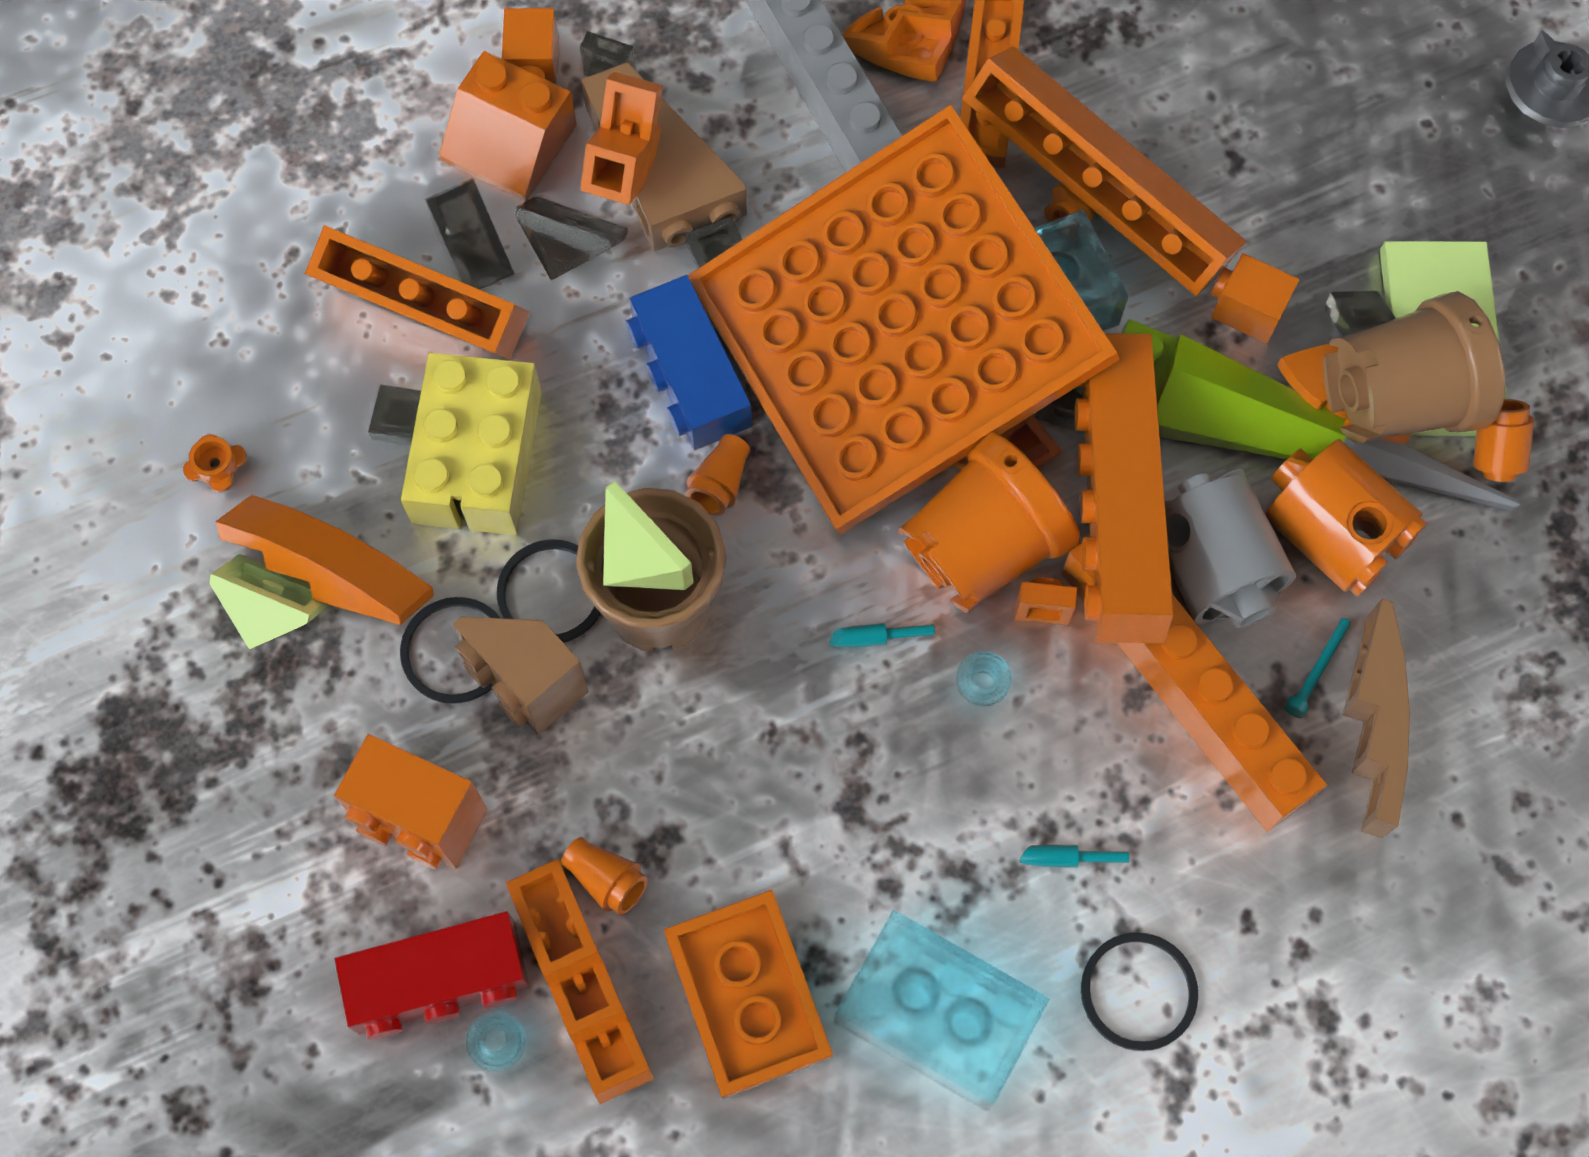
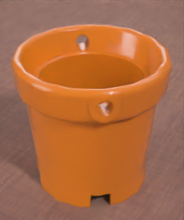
M990 433L968 453V464L911 519L898 528L899 534L908 537L903 541L906 548L938 589L942 586L947 588L952 585L958 594L950 601L964 613H969L987 597L1045 558H1059L1080 544L1079 528L1056 490L1023 452L1006 438L996 433ZM1017 461L1016 465L1008 467L1010 462Z

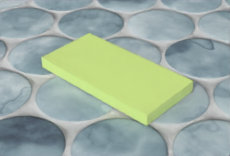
M1384 241L1380 249L1387 321L1415 312L1418 306L1427 299L1440 294L1459 291L1476 301L1489 318L1499 341L1487 242ZM1471 323V325L1479 327L1478 324ZM1505 387V397H1504V399H1507L1506 387ZM1441 428L1410 433V436H1476V430L1449 432Z

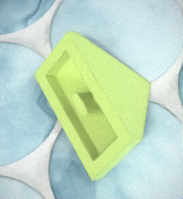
M612 482L606 487L603 585L686 590L694 583L691 562L617 482Z
M238 554L215 570L210 576L209 584L249 649L308 624L330 606L329 604L313 600L309 582L266 570L265 564Z

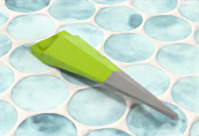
M1128 319L1121 333L1152 334L1160 438L1239 450L1282 459H1288L1300 448L1314 459L1334 441L1341 439L1386 481L1506 511L1513 510L1521 505L1516 499L1403 443L1381 439L1366 443H1354L1339 428L1345 426L1344 422L1347 418L1333 414L1324 405L1319 410L1315 409L1295 390L1182 334L1176 338Z

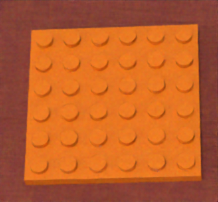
M951 104L688 275L701 304L835 530L840 535L966 457L990 433L1001 435L1120 360L1117 351Z

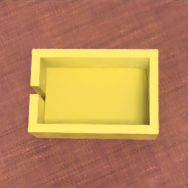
M428 353L400 500L411 524L459 529L461 518L453 500H461L460 508L470 531L508 535L518 534L542 392L534 363Z

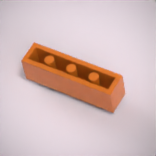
M326 225L323 226L304 273L509 360L513 356L530 314L529 311L514 303Z

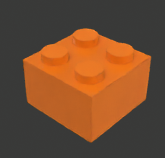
M367 734L334 794V797L347 811L344 818L357 826L356 832L383 846H386L391 838L398 845L408 850L406 853L408 857L434 870H437L440 862L457 869L488 810L472 781L370 734Z

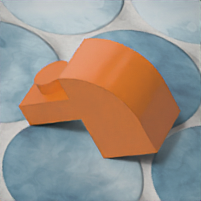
M615 71L606 79L600 128L586 143L580 191L630 205L645 184L659 145L662 125L657 123L663 85Z

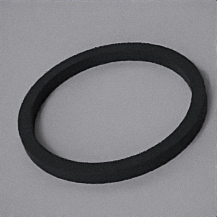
M542 540L529 544L516 552L503 567L497 583V602L503 618L514 619L507 608L505 592L512 571L522 560L534 553L552 549L564 550L577 555L578 545L564 540ZM594 606L591 613L581 624L567 632L556 634L563 643L578 638L595 624L601 613Z
M465 597L445 598L424 607L407 625L400 644V660L407 679L421 694L442 703L456 704L472 701L489 692L491 687L494 686L490 683L485 688L479 686L472 691L461 694L439 693L422 684L413 673L410 665L409 646L412 636L423 620L431 614L444 608L460 606L478 610L489 618H500L488 605Z
M1126 933L1109 939L1092 954L1082 975L1081 999L1089 1021L1105 1039L1125 1049L1150 1051L1172 1043L1189 1027L1198 1005V984L1189 961L1173 944L1161 937L1148 933ZM1130 942L1154 945L1167 952L1182 969L1188 985V1005L1183 1019L1168 1035L1152 1041L1129 1040L1111 1031L1097 1015L1090 993L1092 973L1099 959L1110 949L1118 945Z

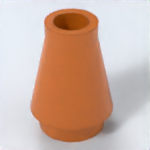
M723 435L714 450L687 478L688 490L686 497L699 502L709 515H722L727 508L734 506L745 462L750 453V446L747 442L735 435Z
M583 837L575 839L567 847L561 859V864L572 872L605 912L614 910L619 915L626 914L638 903L648 884V878L641 873L640 864L591 844Z

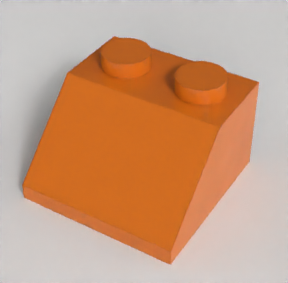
M483 50L457 88L439 152L440 160L527 201L577 125L571 91Z

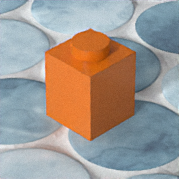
M504 8L502 59L557 85L559 34L554 8Z
M1242 253L1233 271L1225 267L1223 268L1212 289L1210 296L1219 300L1211 318L1268 344L1300 279Z

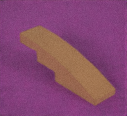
M1381 599L1366 618L1342 715L1364 722L1351 773L1373 780L1360 832L1384 838L1399 825L1408 772L1410 707L1405 654L1392 601Z

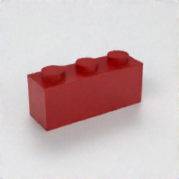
M508 911L334 958L347 1026L359 1035L366 1033L368 1040H378L399 1034L403 1031L402 1023L423 1017L426 1024H436L452 1020L461 1015L460 1007L482 1002L483 1008L507 1005L518 1000V991L530 988L515 921Z

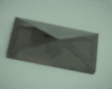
M473 178L424 199L436 237L461 282L477 289H482L515 274Z
M534 196L516 208L515 217L550 280L610 250L626 239L628 228L538 196Z

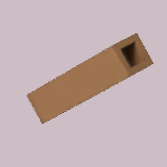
M628 62L581 79L585 108L596 131L601 125L606 79L615 71L643 79ZM661 97L657 124L662 125L658 149L643 188L631 202L654 251L667 246H681L690 241L695 235L713 228L724 229L730 227L741 217L747 215L746 188L742 180Z

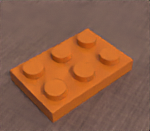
M773 890L663 929L722 1100L833 1058L831 1047Z

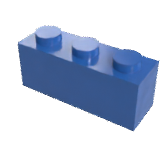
M688 275L629 297L632 318L625 320L629 335L637 350L643 347L647 350L651 362L646 363L649 377L657 393L666 390L672 403L671 406L667 407V413L677 436L680 437L686 434L695 451L721 440L723 435H734L751 428V404Z

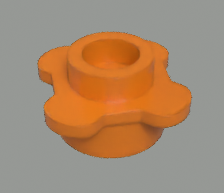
M1058 184L1052 189L1053 200L1051 204L1044 208V214L1056 229L1067 233L1070 239L1080 241L1086 236L1085 226L1094 219L1096 212L1066 186Z
M207 434L202 436L192 446L189 452V461L183 466V473L189 481H203L210 484L213 491L222 493L232 487V476L239 466L246 463L247 453L240 445L230 446L224 439L214 434ZM213 460H220L217 467H211Z

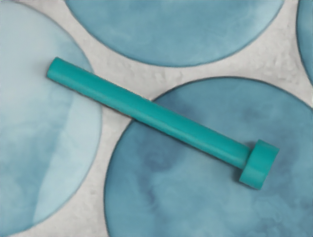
M1341 618L1296 697L1291 696L1287 700L1284 709L1290 715L1300 719L1305 717L1309 710V705L1306 702L1351 625L1348 619Z

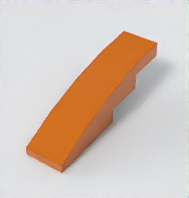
M250 495L215 521L220 540L262 551L266 570L308 581L313 600L402 625L434 596L431 585L387 555L343 530L294 508Z
M559 860L551 861L505 882L542 974L551 990L598 1103H605L653 1080L654 1077Z

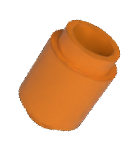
M1504 399L1498 418L1488 428L1476 430L1473 466L1477 470L1482 471L1486 479L1498 482L1513 481L1517 478L1518 474L1529 470L1534 418L1529 415L1530 405L1526 402Z

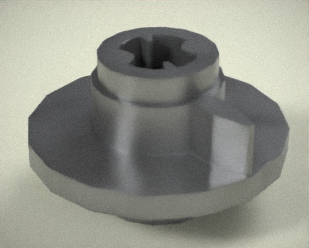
M1542 30L1534 42L1517 52L1507 67L1506 86L1512 101L1525 115L1541 124L1557 128L1580 126L1589 120V55L1577 45L1554 41Z

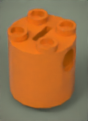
M1341 439L1334 441L1314 459L1301 448L1298 449L1278 468L1270 479L1282 490L1281 494L1265 513L1270 524L1342 591L1346 593L1350 590L1356 597L1360 596L1379 577V572L1388 564L1384 557L1389 554L1396 560L1419 537L1418 534L1427 525L1421 518L1423 513ZM1355 530L1365 532L1371 539L1362 538Z

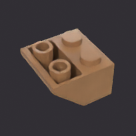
M460 617L453 623V627L460 640L455 649L464 660L463 666L482 688H485L490 683L494 685L491 689L500 700L498 702L499 706L518 728L528 723L539 735L589 692L580 660L543 620Z

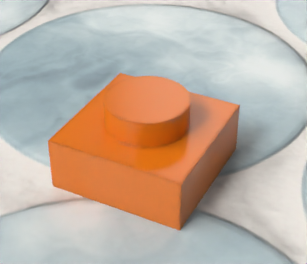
M1035 578L1030 582H1021L1016 598L1014 620L1068 626L1076 609L1077 587L1063 586L1060 580L1054 578Z

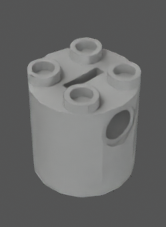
M1243 469L1231 471L1215 480L1211 479L1209 473H1201L1185 480L1178 487L1181 495L1173 500L1165 501L1170 572L1194 621L1197 624H1209L1230 618L1235 628H1242L1266 618L1275 611V604L1281 591L1292 584L1297 575Z

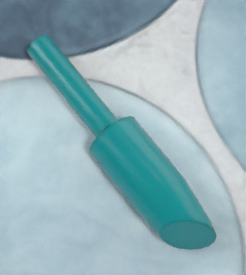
M885 623L850 626L837 629L830 638V645L850 648L887 645V639L935 635L934 624L886 628Z
M1031 845L1023 852L1019 862L1039 867L1078 868L1079 862L1129 863L1130 855L1129 852L1079 851L1078 845Z

